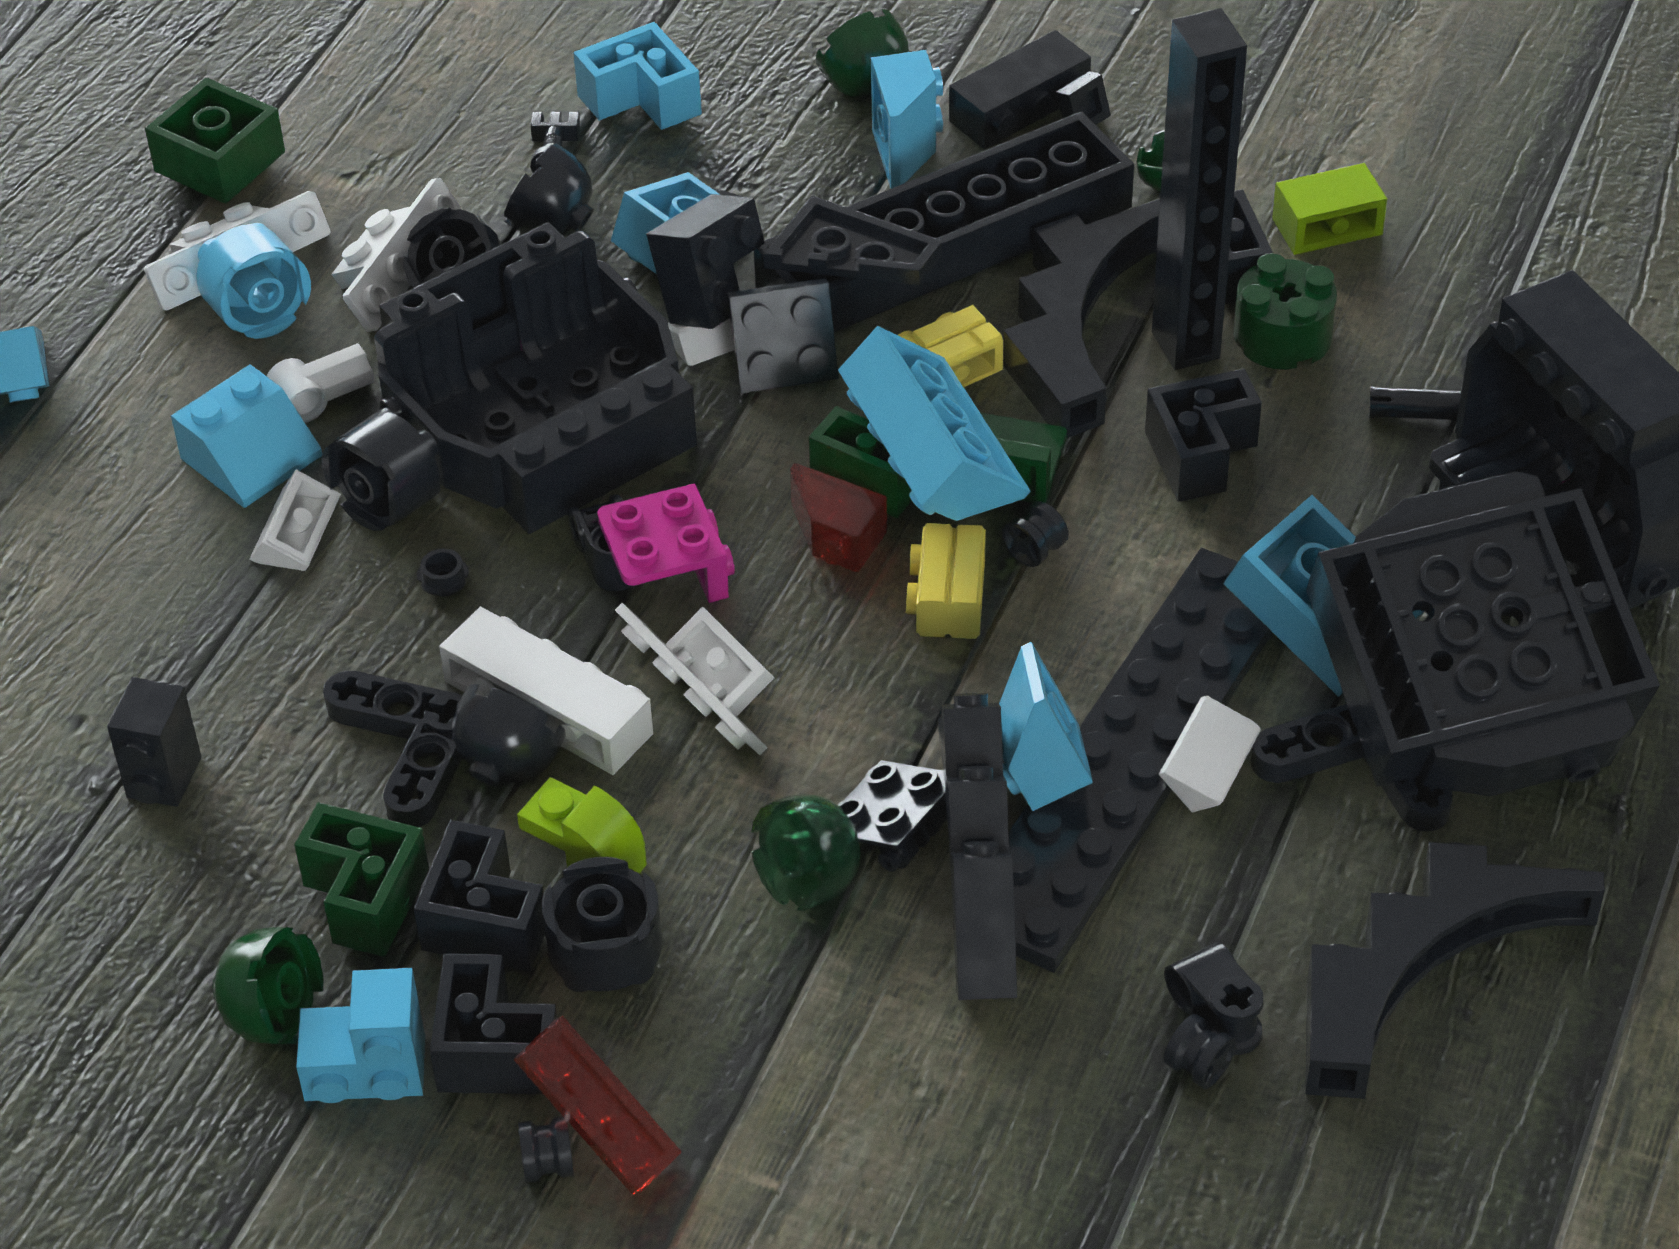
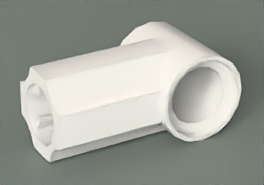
M358 343L307 364L295 358L282 360L275 364L267 374L269 379L283 388L305 423L316 419L324 411L327 401L374 382L373 371L367 360L366 353Z

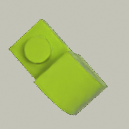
M549 777L517 814L519 829L565 851L567 867L580 860L593 857H614L628 862L629 869L639 874L647 865L645 842L638 824L615 798L595 785L587 794H584Z

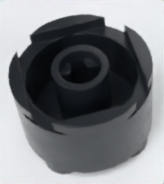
M388 408L380 409L335 439L323 451L322 468L330 490L338 486L347 499L340 504L341 507L357 523L370 530L382 531L388 526L391 527L440 492V475L435 460L439 453V448L435 439L426 430L421 429L417 431L410 423Z
M614 857L588 858L575 862L564 869L563 877L552 888L551 883L549 884L542 899V914L548 956L554 970L563 978L564 985L575 992H585L587 990L612 991L632 984H642L651 979L654 974V966L662 950L658 893L652 879L644 871L642 876L638 872L629 869L628 862Z

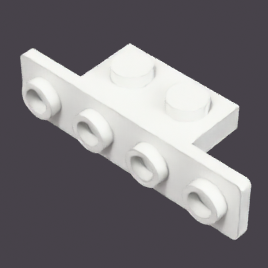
M441 178L431 179L410 207L391 212L388 209H383L372 215L365 223L367 229L357 241L350 244L343 251V260L331 274L341 289L348 288L343 294V300L367 332L377 331L382 324L379 305L405 293L410 287L403 268V256L408 258V249L411 242L407 241L411 229L423 216L439 208L462 209Z
M311 191L304 192L270 209L251 206L250 202L241 203L223 212L225 219L212 225H209L208 221H204L182 230L183 238L170 243L173 251L172 254L144 267V272L159 307L163 310H170L201 295L196 281L197 267L200 261L198 259V251L204 242L209 239H216L227 230L254 223L264 224L292 252L328 236L331 231L316 193Z
M621 603L615 609L628 623L621 632L643 653L651 647L659 655L652 663L674 685L682 678L690 686L683 695L705 717L714 711L722 719L715 728L735 748L739 750L747 743L759 755L768 748L737 716L775 677L703 606L666 644L625 604Z

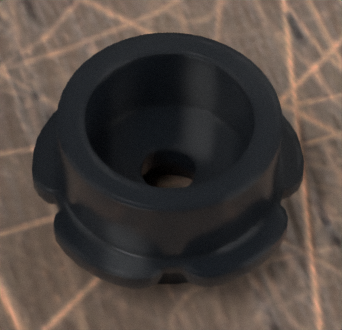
M445 548L435 549L427 553L422 558L417 572V579L422 583V589L428 594L441 597L450 596L460 591L466 584L465 578L469 576L468 566L462 561L461 556L454 550Z

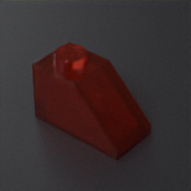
M794 463L790 468L791 505L812 556L823 559L829 564L839 565L859 572L887 533V496Z

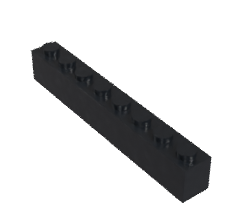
M1222 8L1172 19L1152 334L1174 370L1220 359L1247 55V44Z

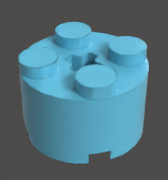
M254 223L227 230L216 239H209L204 242L198 251V259L200 261L197 267L196 281L201 296L233 331L244 333L246 337L261 339L284 331L297 319L294 313L301 302L306 305L309 299L311 279L306 266L264 224Z

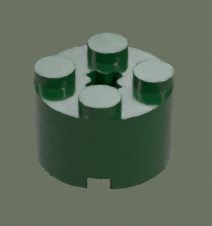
M1275 253L1260 256L1257 260V265L1251 267L1242 275L1237 287L1233 336L1235 342L1239 341L1244 347L1243 354L1261 366L1279 370L1295 369L1299 361L1312 358V363L1323 358L1330 349L1337 301V290L1334 284L1333 272L1325 266H1314L1304 261L1285 259L1283 256Z

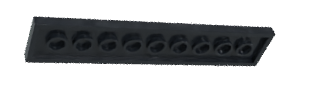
M1202 547L1199 549L1080 726L1093 783L1034 811L1027 804L1008 832L1009 851L1013 857L1016 957L1053 973L1056 972L1172 791L1159 776V773L1200 698L1209 696L1226 706L1273 632L1223 584L1238 561Z

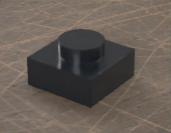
M1088 71L1057 91L1063 119L1082 111L1097 125L1111 116L1102 74Z

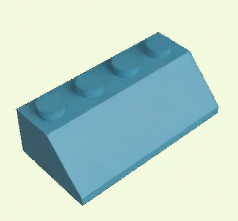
M877 326L838 369L849 387L847 396L859 409L863 410L869 420L867 425L869 432L879 442L884 444L890 454L888 458L890 466L901 477L905 478L912 490L909 493L911 500L926 514L933 515L936 512L958 521L1022 500L1031 492L944 357Z

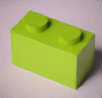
M1361 163L1276 182L1272 219L1292 253L1296 255L1383 235L1387 197L1366 164Z

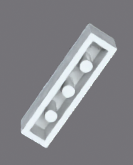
M480 606L439 646L445 682L463 692L471 684H479L476 694L488 697L493 687L517 696L540 708L549 715L545 726L554 733L559 724L565 729L566 736L561 747L612 775L653 735L650 698L646 697L641 690L632 685L626 686L604 674L596 665L590 662H582L565 653L552 641L547 639L541 640L519 628L508 617H499Z

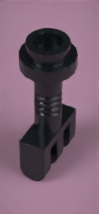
M533 112L530 125L532 141H544L543 147L537 149L532 155L530 165L532 173L542 167L535 160L549 146L556 143L562 146V141H578L580 130L579 112H569L568 122H562L561 112H551L550 122H544L543 112Z

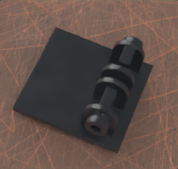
M881 760L867 772L865 778L845 800L835 806L832 814L820 825L816 832L822 836L876 845L881 852L878 855V861L883 868L890 872H894L897 868L904 869L919 851L918 847H924L930 841V836H934L947 820L943 770Z

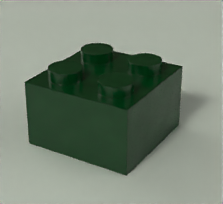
M207 77L145 127L155 172L225 204L285 153L278 108Z

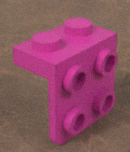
M695 483L599 508L597 512L598 523L625 584L634 586L695 571L708 603L729 598L728 576L735 574L733 557L728 545H722L714 513L711 509H706Z

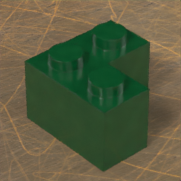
M835 406L809 436L810 480L898 518L912 501L909 493L912 491L905 478L901 477L890 466L888 462L889 452L884 444L879 442L867 428L869 420Z
M317 802L294 844L303 887L328 893L323 902L332 944L385 957L429 872L423 830L419 827Z

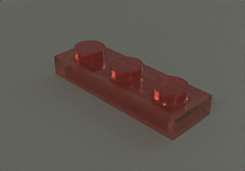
M563 1016L555 1019L513 1059L632 1195L640 1194L682 1152Z

